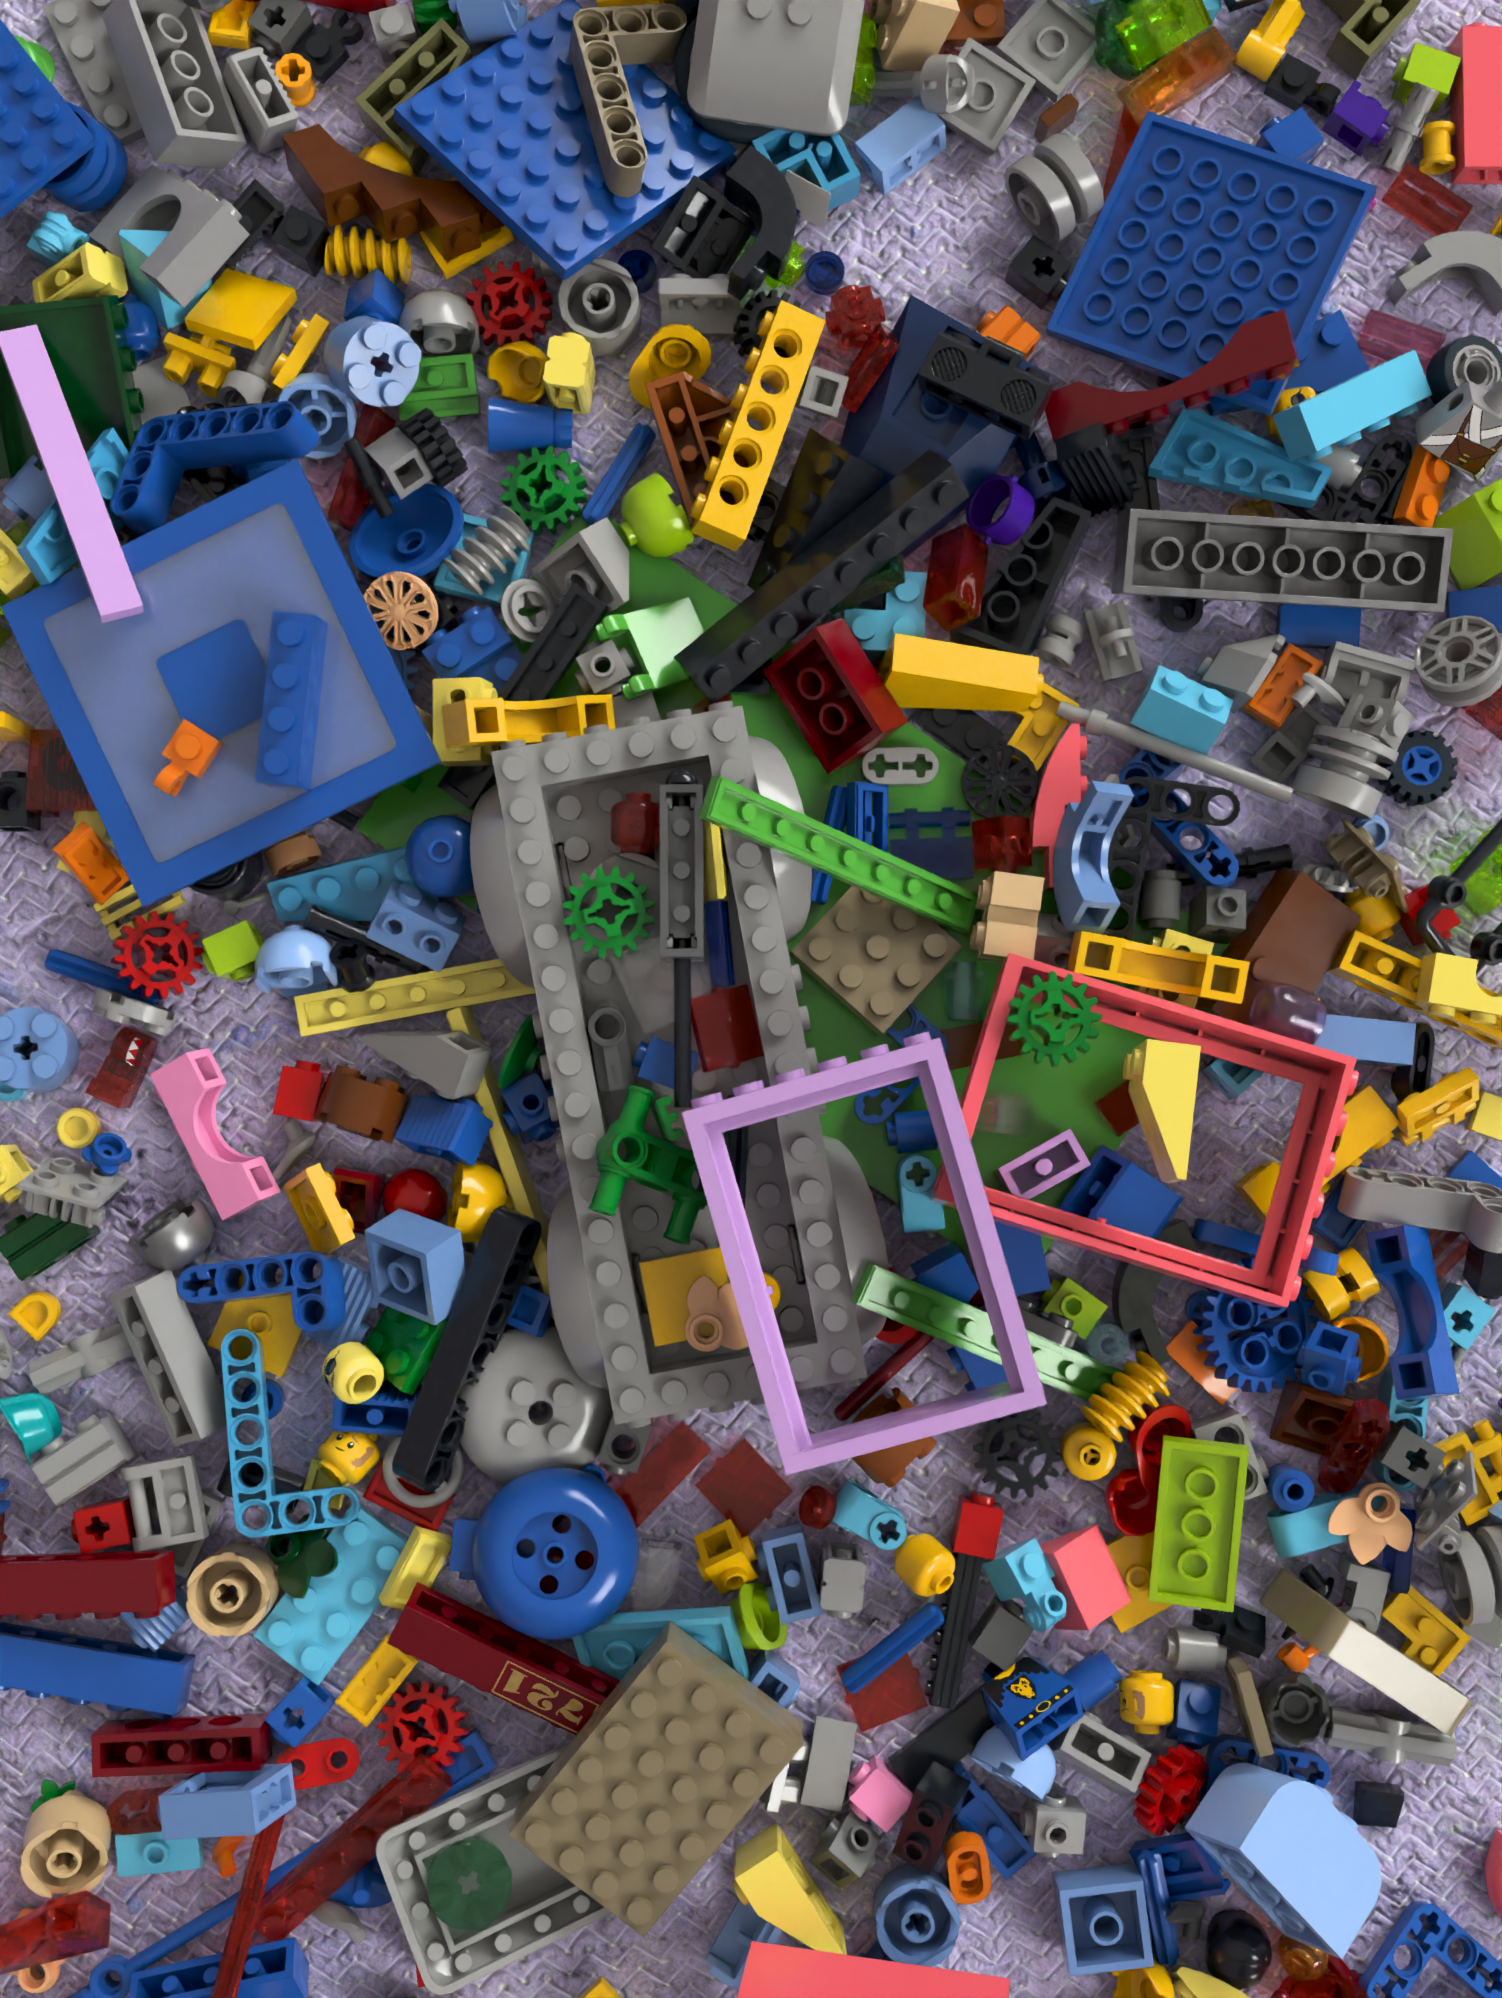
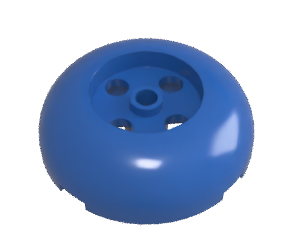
M540 1468L511 1480L488 1502L478 1520L473 1535L472 1569L475 1582L483 1600L490 1610L506 1625L518 1632L536 1638H571L589 1632L604 1623L618 1610L626 1599L638 1569V1534L627 1505L619 1494L606 1482L593 1474L574 1468ZM558 1515H566L571 1521L570 1529L565 1533H558L553 1529V1519ZM523 1539H529L535 1545V1552L530 1557H522L517 1552V1544ZM553 1546H557L563 1551V1558L559 1562L550 1561L547 1557L548 1550ZM581 1551H589L594 1557L593 1565L588 1569H581L576 1565V1555ZM546 1575H552L558 1581L557 1590L551 1594L544 1593L540 1588V1580Z

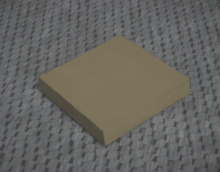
M1228 1649L1224 1668L1242 1731L1256 1755H1259L1260 1758L1273 1755V1747L1251 1670L1237 1650Z

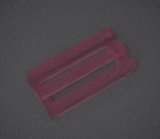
M1370 309L1366 315L1357 344L1363 354L1383 361H1388L1404 353L1368 341V337L1390 343L1391 346L1402 350L1412 351L1415 349L1416 353L1427 356L1426 360L1419 358L1423 372L1426 375L1427 366L1432 356L1440 350L1441 345L1445 341L1446 334Z

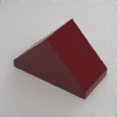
M348 1166L335 1168L333 1173V1180L336 1185L335 1196L341 1208L346 1209L353 1220L354 1230L352 1232L365 1235L364 1230L377 1223L386 1174Z

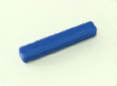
M638 423L631 431L581 512V518L587 525L591 526L608 517L656 439V434L649 425Z
M833 786L823 824L844 832L847 819V787ZM812 868L811 903L823 905L827 902L832 876Z
M52 949L47 954L44 966L49 971L151 1005H158L161 1001L158 999L156 991H153L152 995L147 999L142 998L141 987H137L129 992L127 987L131 980L128 977L117 979L116 975L120 970L58 949Z
M933 1602L927 1603L842 1672L841 1681L850 1693H858L941 1626L944 1622L942 1611Z
M1143 1849L1136 1860L1139 1874L1144 1884L1147 1916L1155 1958L1160 1965L1174 1966L1177 1963L1176 1960L1180 1957L1175 1925L1166 1920V1914L1171 1909L1162 1857L1157 1850Z

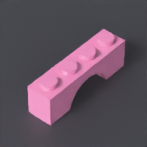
M209 1048L187 1052L149 1074L155 1085L156 1094L164 1103L173 1121L174 1130L182 1139L191 1157L192 1166L200 1175L210 1195V1202L214 1209L218 1211L222 1221L244 1213L281 1193L264 1157L247 1156L237 1152L226 1143L218 1129L216 1105L219 1095L227 1083Z

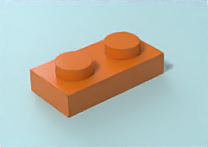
M1416 445L1393 519L1402 526L1432 528L1452 465L1422 446Z

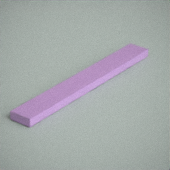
M37 324L1 331L0 352L101 623L144 613L142 601Z

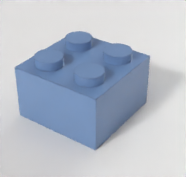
M401 1208L364 1230L374 1300L432 1325H437L447 1318L452 1312L466 1276L461 1231Z
M1134 1862L1052 1872L1062 1956L1070 1977L1154 1967L1144 1884Z

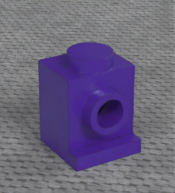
M1355 80L1332 111L1322 131L1361 157L1370 143L1375 147L1379 145L1392 125L1386 122L1390 113L1382 107L1378 100L1360 93L1358 90L1362 84Z

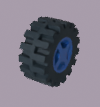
M1415 730L1406 733L1397 750L1399 755L1395 765L1378 764L1391 772L1389 780H1378L1379 785H1385L1386 790L1383 792L1388 797L1393 795L1395 797L1394 801L1399 804L1405 802L1407 806H1416L1434 801L1453 785L1451 781L1457 776L1458 771L1454 770V766L1458 765L1457 757L1452 758L1450 754L1454 751L1451 745L1446 747L1443 744L1446 739L1441 735L1434 737V732L1428 730L1425 732Z

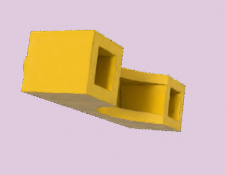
M612 694L576 695L537 701H504L503 698L464 699L442 706L446 748L500 746L501 743L513 740H525L526 745L541 743L542 736L547 734L567 732V738L584 735V728L600 724H608L609 730L615 729Z
M1076 931L1073 935L1067 970L1092 978L1227 1003L1242 1004L1250 962L1147 945L1091 932Z
M1358 1085L1351 1096H1346L1343 1111L1347 1112V1121L1342 1134L1335 1136L1331 1152L1336 1153L1335 1165L1331 1175L1323 1179L1320 1190L1322 1194L1331 1187L1328 1181L1339 1173L1345 1175L1346 1169L1349 1167H1358L1362 1163L1360 1156L1371 1147L1377 1150L1387 1144L1394 1137L1391 1131L1401 1124L1370 1085ZM1262 1161L1233 1185L1263 1224L1266 1221L1281 1167L1275 1161Z

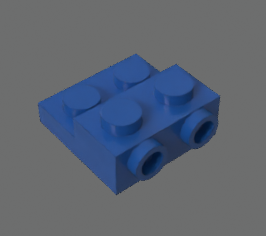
M476 606L466 611L459 620L462 624L448 633L446 629H441L433 633L426 640L428 647L422 650V653L440 679L481 677L493 683V688L496 689L497 695H499L523 659V656L490 606L484 610Z

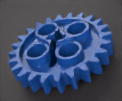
M1242 1258L1241 1262L1230 1263L1252 1269L1255 1258ZM1301 1285L1296 1300L1294 1302L1290 1301L1288 1308L1268 1307L1207 1287L1206 1289L1210 1293L1208 1296H1197L1196 1299L1204 1306L1203 1311L1193 1312V1317L1202 1320V1326L1192 1331L1193 1334L1203 1335L1204 1341L1196 1349L1197 1351L1209 1352V1356L1203 1364L1211 1367L1218 1366L1214 1375L1216 1379H1227L1228 1387L1241 1388L1242 1392L1251 1393L1256 1391L1271 1393V1388L1284 1389L1285 1380H1298L1294 1368L1302 1369L1303 1367L1297 1364L1301 1344L1303 1341H1308L1313 1332L1310 1330V1324L1319 1320L1317 1316L1308 1315L1307 1311L1315 1304V1301L1303 1300L1302 1298L1308 1288L1307 1285ZM1232 1306L1235 1312L1233 1320L1231 1319L1230 1315ZM1282 1312H1284L1283 1317L1277 1320H1270L1261 1323V1319H1272L1277 1317V1315L1281 1314ZM1251 1327L1252 1332H1238L1236 1333V1335L1228 1339V1334L1236 1330H1244ZM1279 1331H1280V1333H1281V1341H1280V1343L1278 1342V1332H1279ZM1246 1345H1247V1347H1248V1357H1247V1359L1245 1358V1355H1244V1350H1245Z

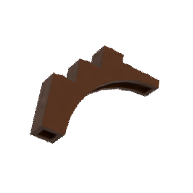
M320 124L282 136L289 172L328 227L366 214L386 243L424 231L444 260L480 248V235L505 226L459 181H441L412 177L381 168L357 157L338 144Z

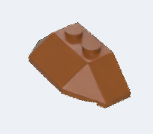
M682 371L645 383V387L671 474L692 529L695 518L689 516L698 493L705 494L709 482L703 479L704 473L711 457H719L723 446L717 443L720 430L726 419L732 421L736 409L730 406L732 400ZM733 455L735 462L739 466L749 467L748 461L743 456ZM719 491L724 502L730 505L736 504L731 493Z

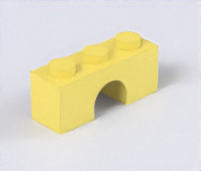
M1436 952L1423 956L1415 1004L1429 1007L1428 1014L1454 1017L1455 1012L1470 1014L1469 1021L1495 1025L1496 1019L1502 1020V987L1495 996L1487 995L1480 989L1476 981L1478 960Z

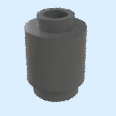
M1144 871V880L1141 882L1139 895V920L1147 922V929H1172V922L1180 921L1181 881H1177V871Z

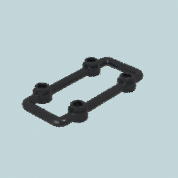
M1502 818L1450 876L1439 875L1430 881L1427 888L1428 900L1418 910L1414 925L1418 935L1432 953L1437 952L1456 956L1431 922L1441 909H1455L1465 901L1467 890L1464 884L1502 843ZM1502 922L1492 933L1480 932L1471 941L1470 958L1478 960L1476 975L1485 965L1494 966L1502 962Z

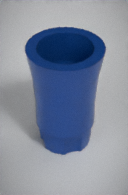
M489 396V454L532 450V447L535 446L538 450H547L548 446L563 449L572 448L573 409H554V405L521 403Z

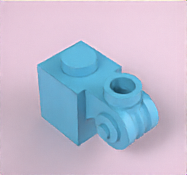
M47 211L26 247L40 263L51 268L86 242L94 246L96 245L88 234L73 227L67 216L62 213Z
M1036 1538L1011 1544L997 1553L994 1560L988 1559L982 1563V1567L1001 1602L1020 1597L1025 1602L1026 1606L1023 1608L1025 1620L1035 1631L1043 1633L1050 1626L1066 1617V1599L1062 1593L1056 1590L1051 1580L1056 1575Z

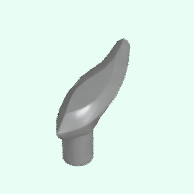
M1303 673V685L1290 698L1291 702L1298 708L1303 709L1315 697L1319 703L1326 704L1334 711L1343 715L1347 705L1340 694L1314 674Z
M296 1119L288 1121L282 1127L291 1144L286 1148L279 1163L271 1172L276 1182L303 1159L315 1140L316 1134L311 1132L305 1134Z
M295 1898L294 1905L306 1909L321 1923L331 1928L345 1931L352 1942L360 1943L365 1939L366 1929L361 1924L358 1915L348 1906L326 1898Z

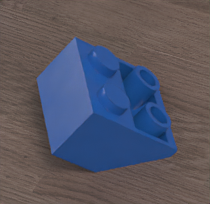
M1101 1145L1090 1161L1091 1165L1085 1168L1058 1209L1095 1221L1098 1220V1217L1106 1219L1105 1224L1156 1239L1183 1198L1128 1159Z

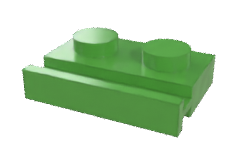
M471 353L421 358L417 381L411 392L405 397L403 403L399 405L400 421L405 422L426 407L439 419L481 415L474 355Z

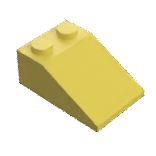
M1146 1039L1133 1048L1132 1054H1126L1123 1079L1129 1080L1128 1092L1161 1182L1174 1183L1187 1179L1201 1046Z
M777 1822L735 1849V1866L733 1867L735 1881L732 1882V1885L744 1906L750 1903L759 1917L814 1950L847 1955L843 1925Z

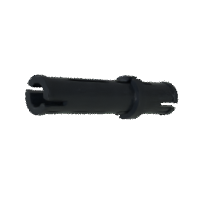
M1287 843L1281 846L1253 850L1252 847L1242 848L1241 852L1233 853L1239 864L1237 877L1245 876L1246 879H1254L1259 873L1293 868L1292 852ZM1179 863L1166 864V870L1178 872L1177 881H1181V887L1197 884ZM1212 867L1211 876L1215 877L1220 874L1225 877L1226 870L1224 868L1216 871Z
M314 904L312 905L304 923V929L321 934L337 942L346 939L361 940L366 946L367 954L375 957L376 962L382 964L385 961L414 974L419 973L422 966L421 963L365 937L368 931L367 927L328 912Z

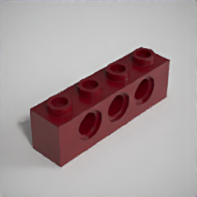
M269 1713L171 1717L168 1719L107 1720L91 1735L92 1778L261 1770L272 1756V1733L269 1729L270 1725L264 1720Z

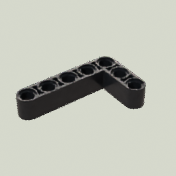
M1131 776L1121 783L1123 785L1141 783L1147 787L1149 796L1147 801L1141 806H1128L1112 836L1108 852L1109 879L1120 901L1119 907L1127 911L1129 918L1125 925L1119 928L1108 925L1105 932L1101 935L1132 941L1152 817L1213 826H1226L1232 823L1240 812V802L1232 791L1222 787L1144 776ZM1183 789L1188 792L1190 803L1186 810L1173 812L1168 809L1166 798L1172 790ZM1217 795L1227 796L1232 803L1230 813L1224 818H1214L1208 811L1210 800ZM1133 824L1141 830L1142 838L1136 846L1126 847L1119 842L1117 834L1122 826ZM1125 865L1134 871L1135 879L1130 886L1121 888L1112 882L1111 873L1116 867Z

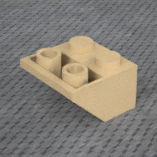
M872 0L868 9V21L871 23L875 47L879 52L883 69L891 71H922L926 60L930 56L939 53L960 13L957 0Z

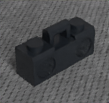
M943 332L939 333L918 372L920 390L1028 441L1051 399L1053 384L1048 382V377L1038 369L1027 367L1024 371L1019 368L1025 355L1024 352L989 336L985 338L978 351L970 338L956 332L952 336ZM988 356H991V357H993V358H996V359H998V360H1000V361H1002V362L1008 364V366L1002 365V364H1000V363H998V362H996V361H994V360L988 358Z

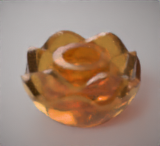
M1284 1934L1280 1936L1277 1945L1278 1959L1283 1969L1291 1977L1299 1981L1310 1982L1326 1974L1329 1969V1954L1287 1937Z

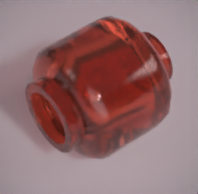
M626 793V801L617 802L611 808V842L621 847V853L654 854V848L660 846L659 803L651 801L650 793Z

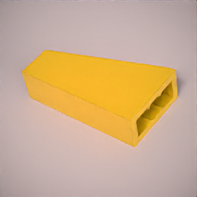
M895 633L877 668V673L897 705L906 708L1025 712L1034 698L1040 697L1044 682L1043 674L1038 673L1039 657Z

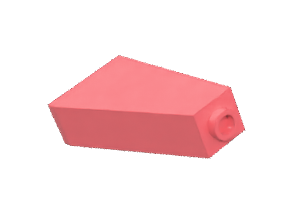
M1473 23L1462 26L1449 46V54L1461 57L1450 89V122L1455 124V135L1451 137V154L1456 158V167L1451 170V184H1502V26Z

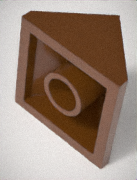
M1285 1380V1388L1282 1390L1271 1426L1270 1439L1348 1464L1382 1417V1410L1345 1395L1341 1397L1301 1384V1381Z

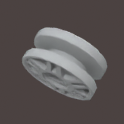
M1458 616L1448 618L1434 625L1420 638L1414 651V666L1428 696L1441 705L1463 707L1475 705L1489 698L1502 686V638L1494 624L1482 617Z

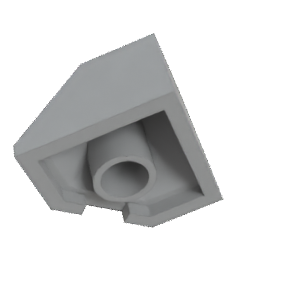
M607 517L579 531L530 569L537 581L551 593L557 606L573 583H576L610 607L605 617L629 600V550Z
M1277 634L1225 645L1214 656L1207 653L1195 671V674L1200 676L1197 683L1207 688L1216 689L1224 696L1233 699L1230 712L1234 714L1254 697L1277 660L1278 656L1274 652L1281 649L1286 638Z

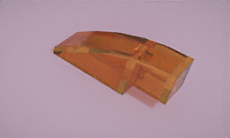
M1213 26L1189 45L1185 46L1182 43L1117 92V97L1141 127L1148 111L1164 116L1189 102L1233 71L1237 56L1215 26Z

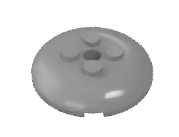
M548 1324L543 1338L533 1336L515 1327L504 1331L497 1349L494 1353L490 1352L481 1367L485 1368L484 1371L477 1374L469 1371L468 1375L478 1379V1383L474 1381L473 1386L465 1383L458 1393V1397L466 1401L465 1407L469 1408L468 1411L463 1413L456 1411L457 1415L466 1419L464 1433L460 1441L466 1455L479 1470L504 1484L522 1474L540 1468L567 1467L579 1470L589 1465L599 1453L612 1414L609 1391L592 1387L579 1377L564 1351L556 1325ZM537 1401L547 1402L548 1408H546L542 1415L537 1416L535 1419L529 1416V1409Z

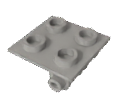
M57 1157L46 1161L19 1182L16 1188L22 1190L19 1204L25 1206L26 1211L45 1216L49 1214L51 1218H56L61 1211V1220L67 1222L71 1218V1223L92 1228L93 1225H102L105 1218V1210L99 1208L128 1183V1179L116 1176L115 1174L110 1176L104 1175L99 1168L90 1169L76 1165V1162L72 1159Z
M1469 1450L1460 1460L1453 1459L1444 1468L1441 1478L1432 1487L1427 1486L1425 1490L1422 1489L1417 1495L1414 1506L1417 1548L1419 1550H1422L1428 1543L1448 1555L1454 1554L1461 1548L1462 1541L1459 1535L1460 1520L1458 1513L1477 1496L1472 1451Z

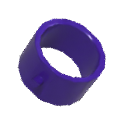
M993 475L987 478L974 490L969 499L966 509V521L971 529L984 537L982 543L990 546L991 542L998 545H1008L1018 540L1032 522L1035 512L1034 498L1030 492L1017 484L1018 477L1015 475H1011L1010 478L1002 475ZM1010 497L1003 514L991 524L998 506L1006 498Z

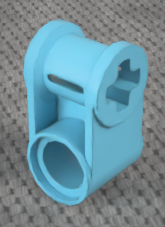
M912 1152L906 1154L897 1165L900 1195L899 1210L903 1234L945 1229L943 1205L930 1201L937 1172L930 1159L921 1153ZM915 1162H918L923 1169H927V1173L920 1175V1182L917 1183L910 1176H906V1171H911Z
M846 1479L826 1513V1516L840 1527L853 1534H858L884 1550H894L900 1547L907 1535L905 1519L899 1510L850 1479ZM890 1519L894 1520L896 1534L888 1532L885 1537L882 1536L879 1522L887 1524Z

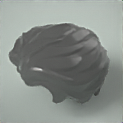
M1297 1672L1279 1675L1277 1678L1269 1681L1259 1695V1702L1270 1740L1281 1747L1300 1748L1303 1745L1315 1742L1324 1735L1331 1719V1709L1326 1692L1322 1686L1313 1683L1305 1673Z

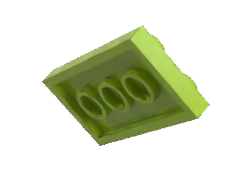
M1163 1435L1148 1601L1225 1612L1234 1611L1249 1456L1248 1445Z

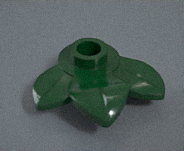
M310 1514L304 1515L297 1523L307 1521ZM328 1528L271 1535L268 1537L266 1544L267 1554L278 1565V1583L290 1596L303 1599L307 1593L311 1576L323 1577L336 1569L338 1565L337 1551L330 1542L324 1539Z

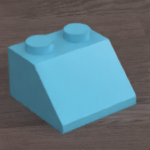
M1158 665L1148 675L1130 723L1164 740L1207 755L1227 722L1234 700L1224 696L1216 689L1207 688L1186 678L1180 672Z

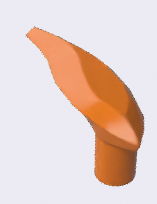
M246 1835L219 1837L213 1849L212 1862L218 1864L221 1877H230L236 1873L237 1867L233 1852Z

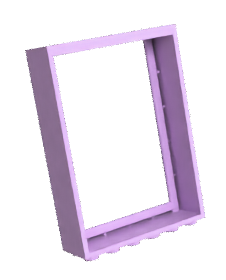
M929 1032L904 1038L905 1048L889 1052L887 1044L860 1051L862 1060L848 1064L845 1056L818 1063L820 1072L806 1076L804 1068L776 1075L777 1085L764 1088L762 1080L732 1088L735 1097L723 1100L722 1094L719 1092L690 1100L693 1109L682 1112L786 1475L1047 1405L1043 1385L941 1038L931 1040ZM918 1076L1007 1381L809 1435L769 1296L774 1294L771 1285L767 1286L723 1132Z

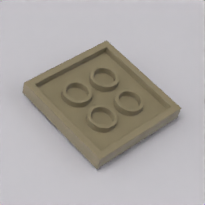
M851 886L791 950L789 956L881 1037L959 952L962 946L937 923Z

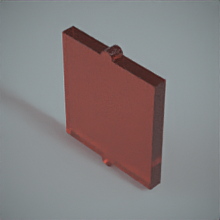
M747 984L724 990L717 987L713 988L709 994L691 998V1023L703 1073L727 1066L738 1068L740 1062L764 1056Z
M745 1438L723 1458L717 1457L716 1465L695 1484L727 1520H732L742 1537L747 1536L765 1518L771 1519L773 1516L772 1511L793 1492L792 1488Z
M908 1652L858 1693L852 1694L844 1686L846 1691L845 1703L851 1704L861 1732L928 1706L918 1680L920 1676L919 1669L913 1667ZM862 1656L837 1665L836 1668L840 1678H842V1672Z

